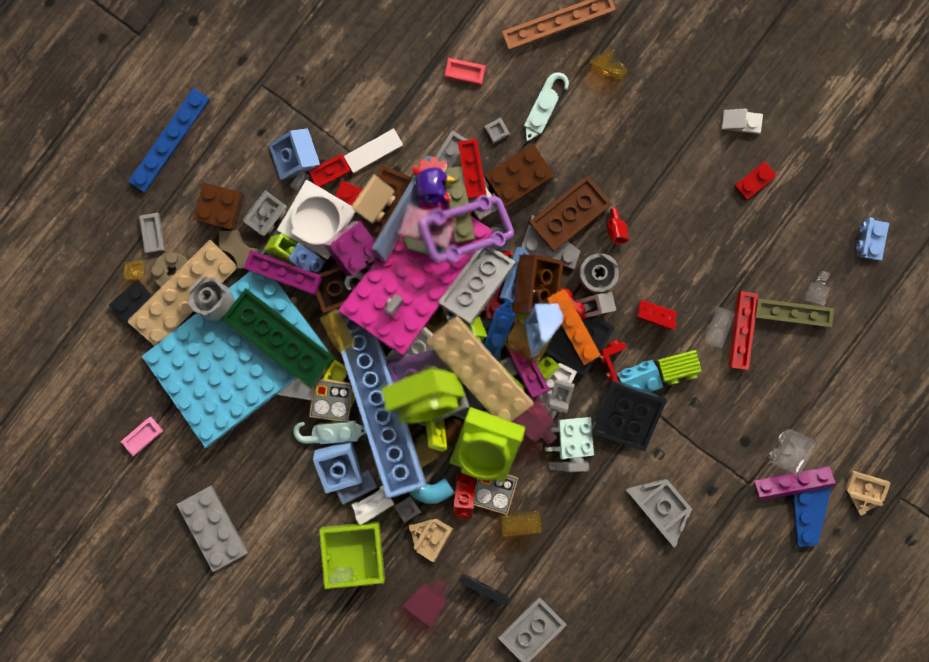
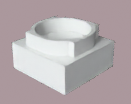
M306 180L277 231L284 233L293 241L328 260L330 253L323 244L348 226L355 212L349 204Z

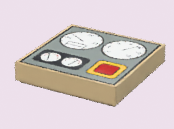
M320 379L313 387L310 417L348 422L353 390L351 383Z
M507 475L504 483L494 479H478L475 486L474 505L507 515L518 477Z

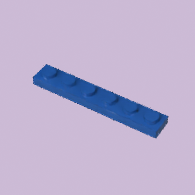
M195 88L192 89L128 182L144 193L147 192L210 102L208 97Z

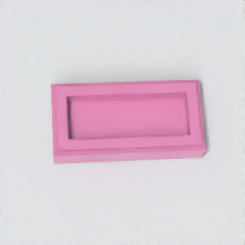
M149 417L125 437L121 443L132 456H135L160 435L163 430L152 417Z

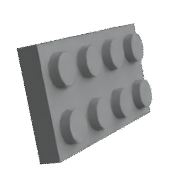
M491 246L477 250L438 303L447 311L472 325L514 268L516 262Z
M212 485L177 504L213 572L248 553Z

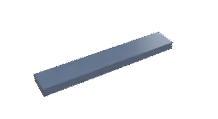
M426 156L424 160L430 162L432 157ZM414 175L372 247L375 254L383 261H387L421 202L416 193V175Z

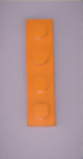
M562 289L548 297L547 300L550 304L559 305V310L563 314L561 325L581 362L585 365L601 356L566 290Z

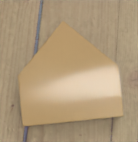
M856 471L851 472L846 489L860 515L865 514L866 511L874 507L883 505L882 502L885 500L890 482Z
M438 519L409 525L414 542V550H417V553L430 561L435 562L454 528Z

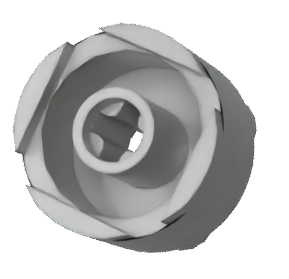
M600 253L587 257L580 265L578 272L581 285L592 293H603L611 289L619 278L616 261L611 256ZM601 269V270H602L601 275H602L603 277L599 276V277L597 278V277L595 276L596 273L594 272V270L597 271V270Z
M214 277L198 279L189 290L190 297L188 303L191 309L203 318L213 322H218L222 319L235 302L231 290Z

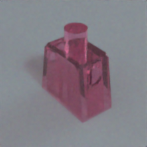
M536 397L532 400L533 405L511 422L524 426V434L534 442L542 437L549 445L557 438L550 430L555 425V422L541 399Z
M440 578L436 580L433 586L425 581L403 602V607L433 628L447 601V597L442 592L448 584Z

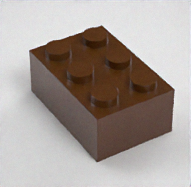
M531 144L486 173L484 178L496 197L502 200L505 209L552 180L554 174L535 145Z
M536 254L519 255L513 305L514 313L529 316L535 305L550 304L547 298L560 291L563 269L562 260Z

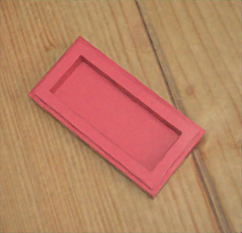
M448 58L444 78L482 85L485 65Z

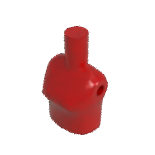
M612 208L610 209L612 218L608 221L607 233L610 235L612 243L625 244L629 241L627 224L625 221L620 220L618 209Z

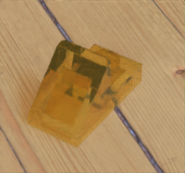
M615 48L590 60L589 69L624 80L628 68H625V65L622 63H610Z
M337 309L320 318L327 331V335L340 353L357 343Z

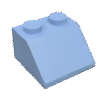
M308 129L289 131L268 144L280 180L307 172L320 165Z
M558 304L535 305L525 320L531 357H536L562 323L563 314L559 310Z
M341 442L315 450L313 461L325 493L363 483L358 457L352 442Z

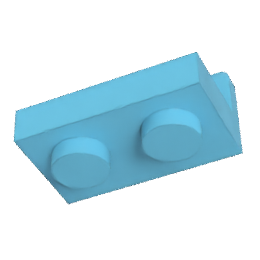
M653 360L644 361L637 366L626 368L617 373L621 383L647 392L663 388L658 368Z

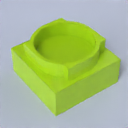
M434 368L381 388L387 411L398 413L399 420L403 423L429 422L445 416L454 409L459 408L457 399L465 397L461 380L455 373Z
M470 407L450 463L461 467V473L483 480L494 479L504 483L521 444L525 427Z
M380 521L367 522L362 525L357 523L321 527L320 541L325 589L384 583L385 573Z

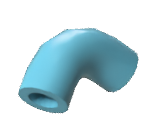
M443 478L434 485L427 484L426 487L408 493L415 500L425 504H438L453 496L455 491L449 482Z

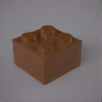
M203 182L193 220L231 231L235 230L244 194L240 191Z
M340 267L318 274L323 277L316 297L324 317L330 316L329 312L340 309L355 289L352 279L349 282L351 289L348 290L346 288L345 278L347 276Z

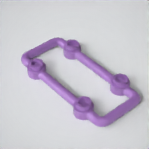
M481 195L473 203L446 211L435 209L427 217H423L419 221V229L429 255L437 263L443 261L454 263L462 255L489 246L499 248L505 244V241L510 240L514 236V230L504 204L496 196L488 197ZM491 205H496L506 233L503 234L500 231H496L488 239L460 248L450 246L442 254L438 255L427 228L428 224L439 226L447 218L473 210L484 212L490 209Z

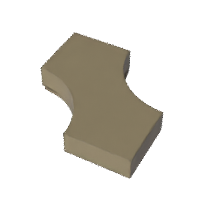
M238 230L219 231V248L222 251L229 252L235 258L238 269H245L244 266L250 250L258 252V249L248 247L242 241Z

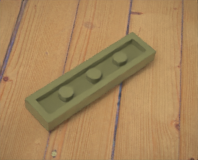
M462 166L446 168L445 172L447 175L455 179L454 182L445 184L446 191L450 195L449 210L469 204ZM470 212L451 217L455 243L475 241Z
M758 299L755 318L832 327L834 308Z

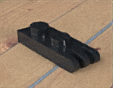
M467 574L461 575L460 582L473 589L474 594L482 598L484 595L491 598L490 602L497 606H501V604L507 605L509 601L508 595Z

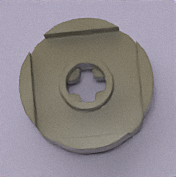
M175 252L161 255L152 267L156 283L162 287L173 276L168 275V269L176 267L177 270L175 272H177L188 259Z

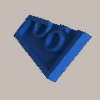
M832 487L792 495L798 547L818 545Z

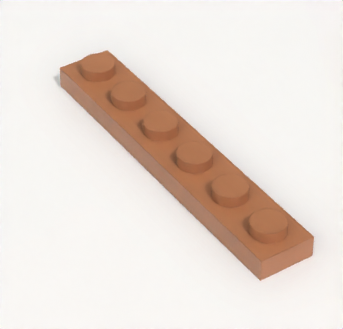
M586 0L502 31V35L508 51L613 13L616 9L612 0Z

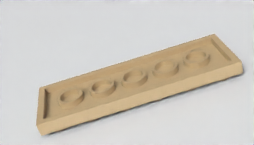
M209 240L128 320V323L154 346L157 345L193 312L188 300L190 297L189 290L194 282L200 278L214 277L223 283L238 268L237 264L215 243Z
M458 316L427 339L426 342L491 415L511 422L533 405V401Z

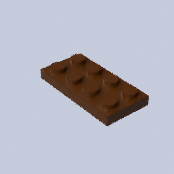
M383 165L380 166L377 177L395 191L396 194L394 196L396 199L390 207L387 206L383 211L385 215L379 223L376 222L373 225L361 216L358 218V221L363 224L375 242L413 179Z
M587 175L529 221V225L554 253L606 211L612 203Z

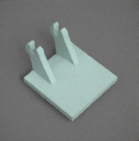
M591 417L558 420V427L543 428V432H560L561 446L544 447L545 451H560V459L594 455Z

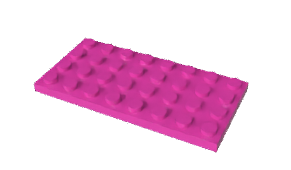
M420 202L387 261H383L378 257L339 309V312L402 356H404L440 306L438 303L476 253L474 251L462 255L454 263H447L445 261L437 263L431 259L430 255L407 249V244L403 241L408 227L419 223L423 217H427L435 209L449 210V205L446 206L443 202ZM471 216L475 241L456 244L451 217L447 218L444 222L449 229L448 238H450L448 247L455 246L460 248L488 239L493 230ZM397 294L403 298V304L392 319L386 315V308L384 306L390 297L393 298Z

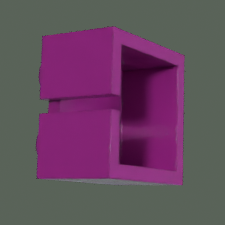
M360 221L351 222L323 244L346 276H354L366 266L365 263H370L378 257L372 250L375 241Z

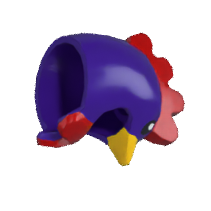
M432 157L430 162L422 159L419 162L420 166L412 167L413 174L417 176L416 193L418 199L425 203L443 202L448 206L450 204V195L443 186L454 182L455 179L448 176L445 172L447 162L442 161L438 163L435 157Z

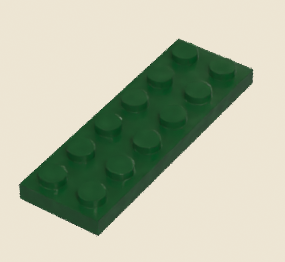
M247 288L244 289L222 318L310 389H313L336 359Z

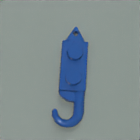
M510 300L506 301L499 308H495L486 332L487 337L483 340L484 347L491 352V355L496 360L501 348L504 346L515 318Z

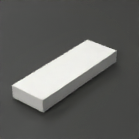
M393 128L344 157L353 173H356L403 147V144Z

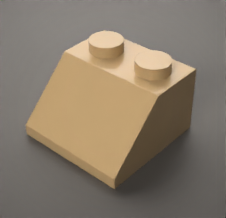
M373 175L351 208L355 213L374 225L376 222L379 223L384 217L385 213L383 211L387 206L390 207L396 199L394 195L396 193L381 179Z

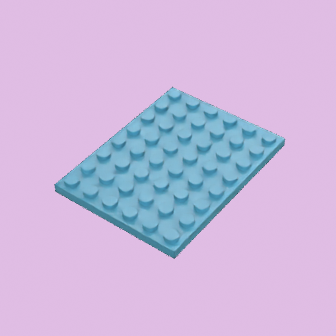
M250 271L229 288L235 301L244 289L247 288L328 351L277 280ZM198 313L142 356L206 448L210 447L297 379L223 319L213 322L203 318Z

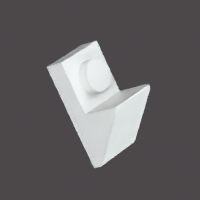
M747 109L724 110L721 129L760 134L763 114L747 112Z

